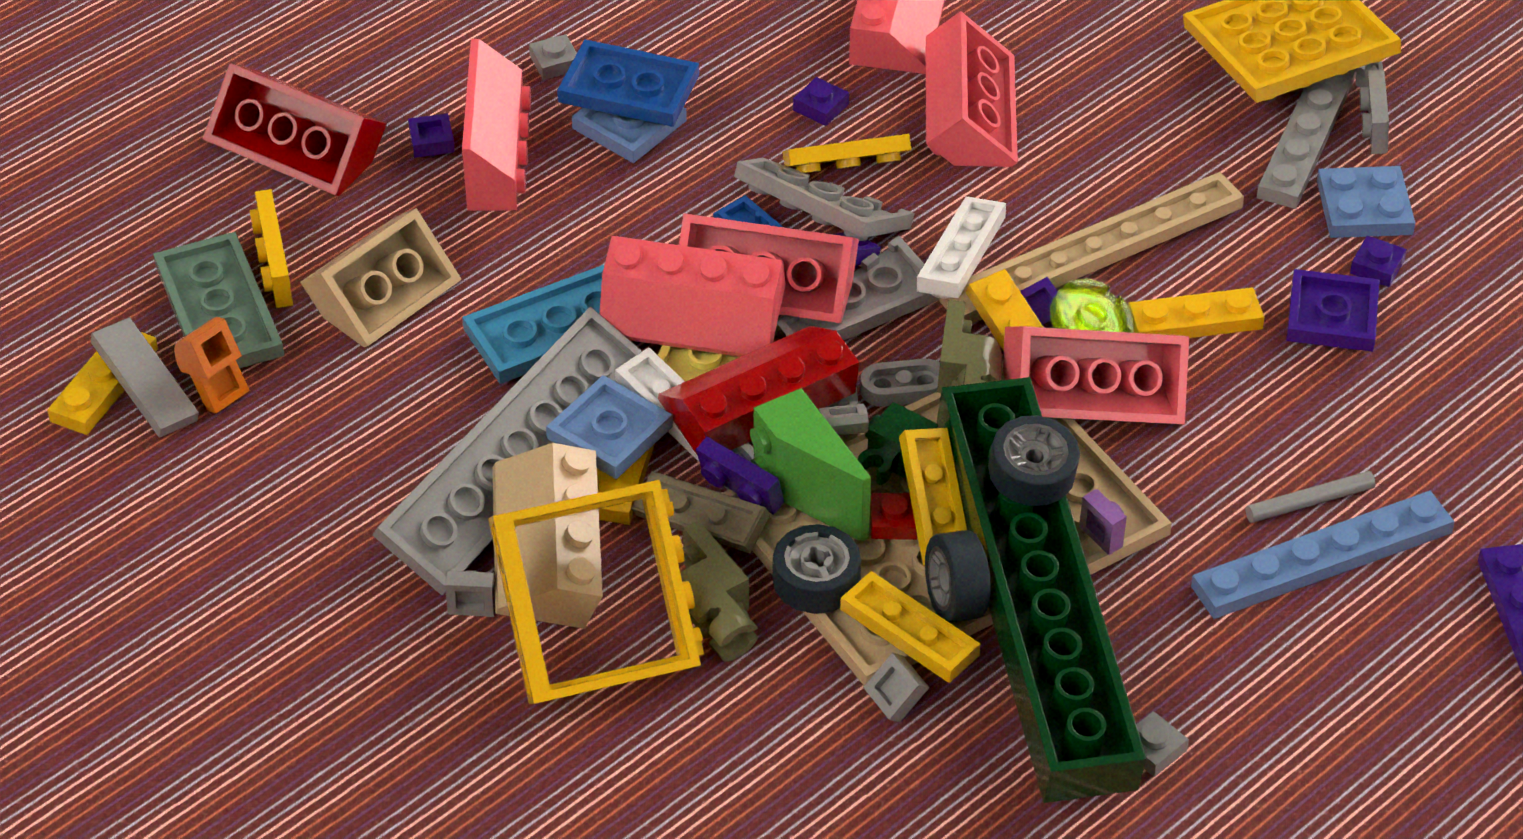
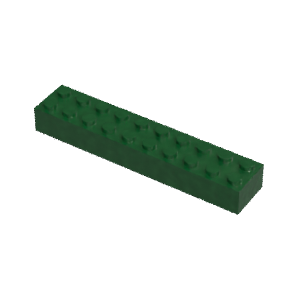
M1031 378L942 387L937 424H939V428L948 429L967 530L972 531L978 536L987 557L991 587L989 610L1043 803L1137 791L1146 763V756L1067 496L1065 495L1061 500L1048 505L1028 506L1013 502L1001 494L990 479L988 463L996 432L1006 422L1020 416H1042Z

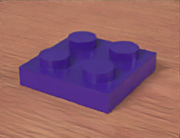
M1294 269L1286 341L1373 352L1376 340L1380 279Z

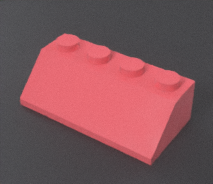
M857 0L850 26L849 64L926 74V35L939 27L945 0Z
M960 11L926 35V144L934 154L941 155L954 166L1012 167L1018 163L1014 54Z
M471 39L462 142L467 211L517 210L518 194L526 193L525 169H520V165H527L528 162L527 141H522V138H529V113H523V110H531V87L523 86L521 68L480 39Z
M683 213L679 241L681 246L783 261L786 285L780 315L842 323L853 283L859 239Z
M611 236L602 273L599 314L631 341L742 357L773 343L786 285L783 261Z
M1027 326L1005 327L1003 373L1005 380L1031 378L1042 417L1185 424L1189 336Z

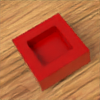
M871 493V539L917 540L916 525L909 493Z

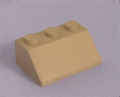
M415 208L394 217L300 283L325 320L361 346L367 347L462 279L418 209Z

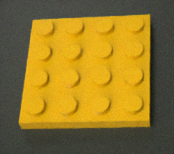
M1223 0L1183 14L1184 28L1256 103L1274 99L1278 95L1298 88L1309 87L1318 81L1346 74L1350 70L1370 63H1377L1387 57L1401 53V39L1360 0Z

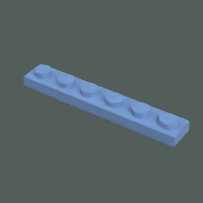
M1430 490L1194 574L1192 576L1191 588L1212 618L1216 619L1452 534L1455 521Z

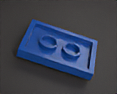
M584 39L557 89L558 102L674 127L699 77V63Z

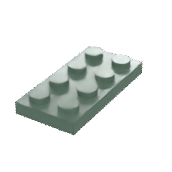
M236 232L153 253L155 266L183 337L210 319L220 317L226 320L242 357L236 360L239 368L284 356L283 343Z

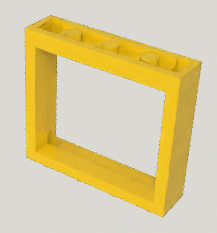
M660 480L494 515L488 518L529 704H536L701 666L699 656L704 655L701 642L703 637L699 627H692L689 609L695 608L693 591L689 581L682 582L678 563L684 562L683 546L678 534L672 536L668 517L674 516L673 501L670 502L668 489L661 488ZM642 500L677 656L549 684L515 527Z

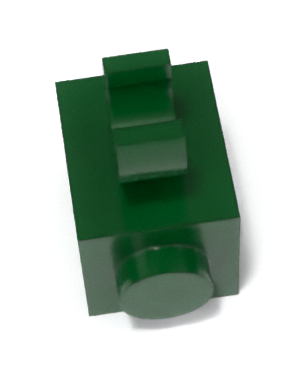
M892 402L881 415L877 414L870 420L868 431L865 433V438L868 439V447L860 453L857 460L865 470L869 467H878L876 483L879 485L885 484L890 479L892 472L907 479L899 436L904 430L938 428L939 424Z

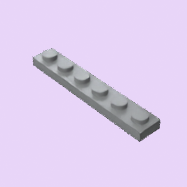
M1357 68L1348 71L1346 74L1318 81L1303 89L1260 181L1257 191L1258 199L1297 209L1354 83Z

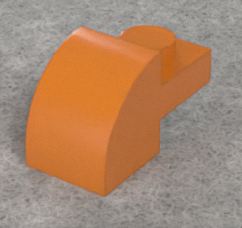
M214 317L175 344L174 352L180 372L190 374L207 411L218 413L250 391L236 362L242 355L224 318Z

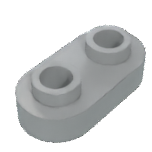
M914 359L872 364L866 367L861 374L860 393L865 401L875 406H889L892 402L899 405L914 403L937 392L940 362L932 359Z

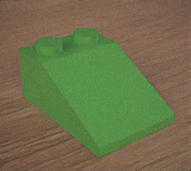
M800 388L754 407V428L750 430V437L754 445V459H751L750 462L779 478L784 503L831 527H836L860 542L869 539L871 476L803 389Z

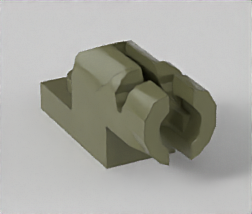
M948 300L939 367L938 393H941L942 387L1000 381L1003 359L998 342L995 338L971 333L972 320H964L966 304L964 301Z
M698 520L683 528V563L686 569L681 572L682 582L689 581L695 602V608L689 609L692 623L700 628L704 638L713 637L709 645L724 662L733 661L749 651L758 639V636L754 633V630L758 629V627L753 623L747 612L749 609V578Z

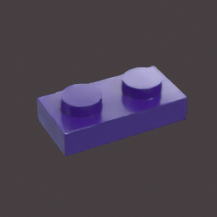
M706 437L696 448L701 466V474L713 486L718 488L725 486L734 491L741 500L766 507L772 515L784 503L779 478L709 437Z

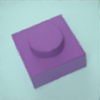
M1098 489L1083 496L1079 527L1108 555L1122 548L1127 516H1125L1121 507L1117 503L1109 501Z

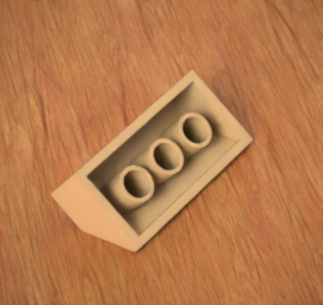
M550 443L497 461L492 468L493 516L598 493L595 450ZM599 509L515 527L535 620L585 629L603 597ZM494 548L495 613L509 616Z

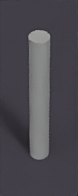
M1366 471L1247 505L1245 507L1246 516L1250 523H1254L1375 488V478L1371 471Z

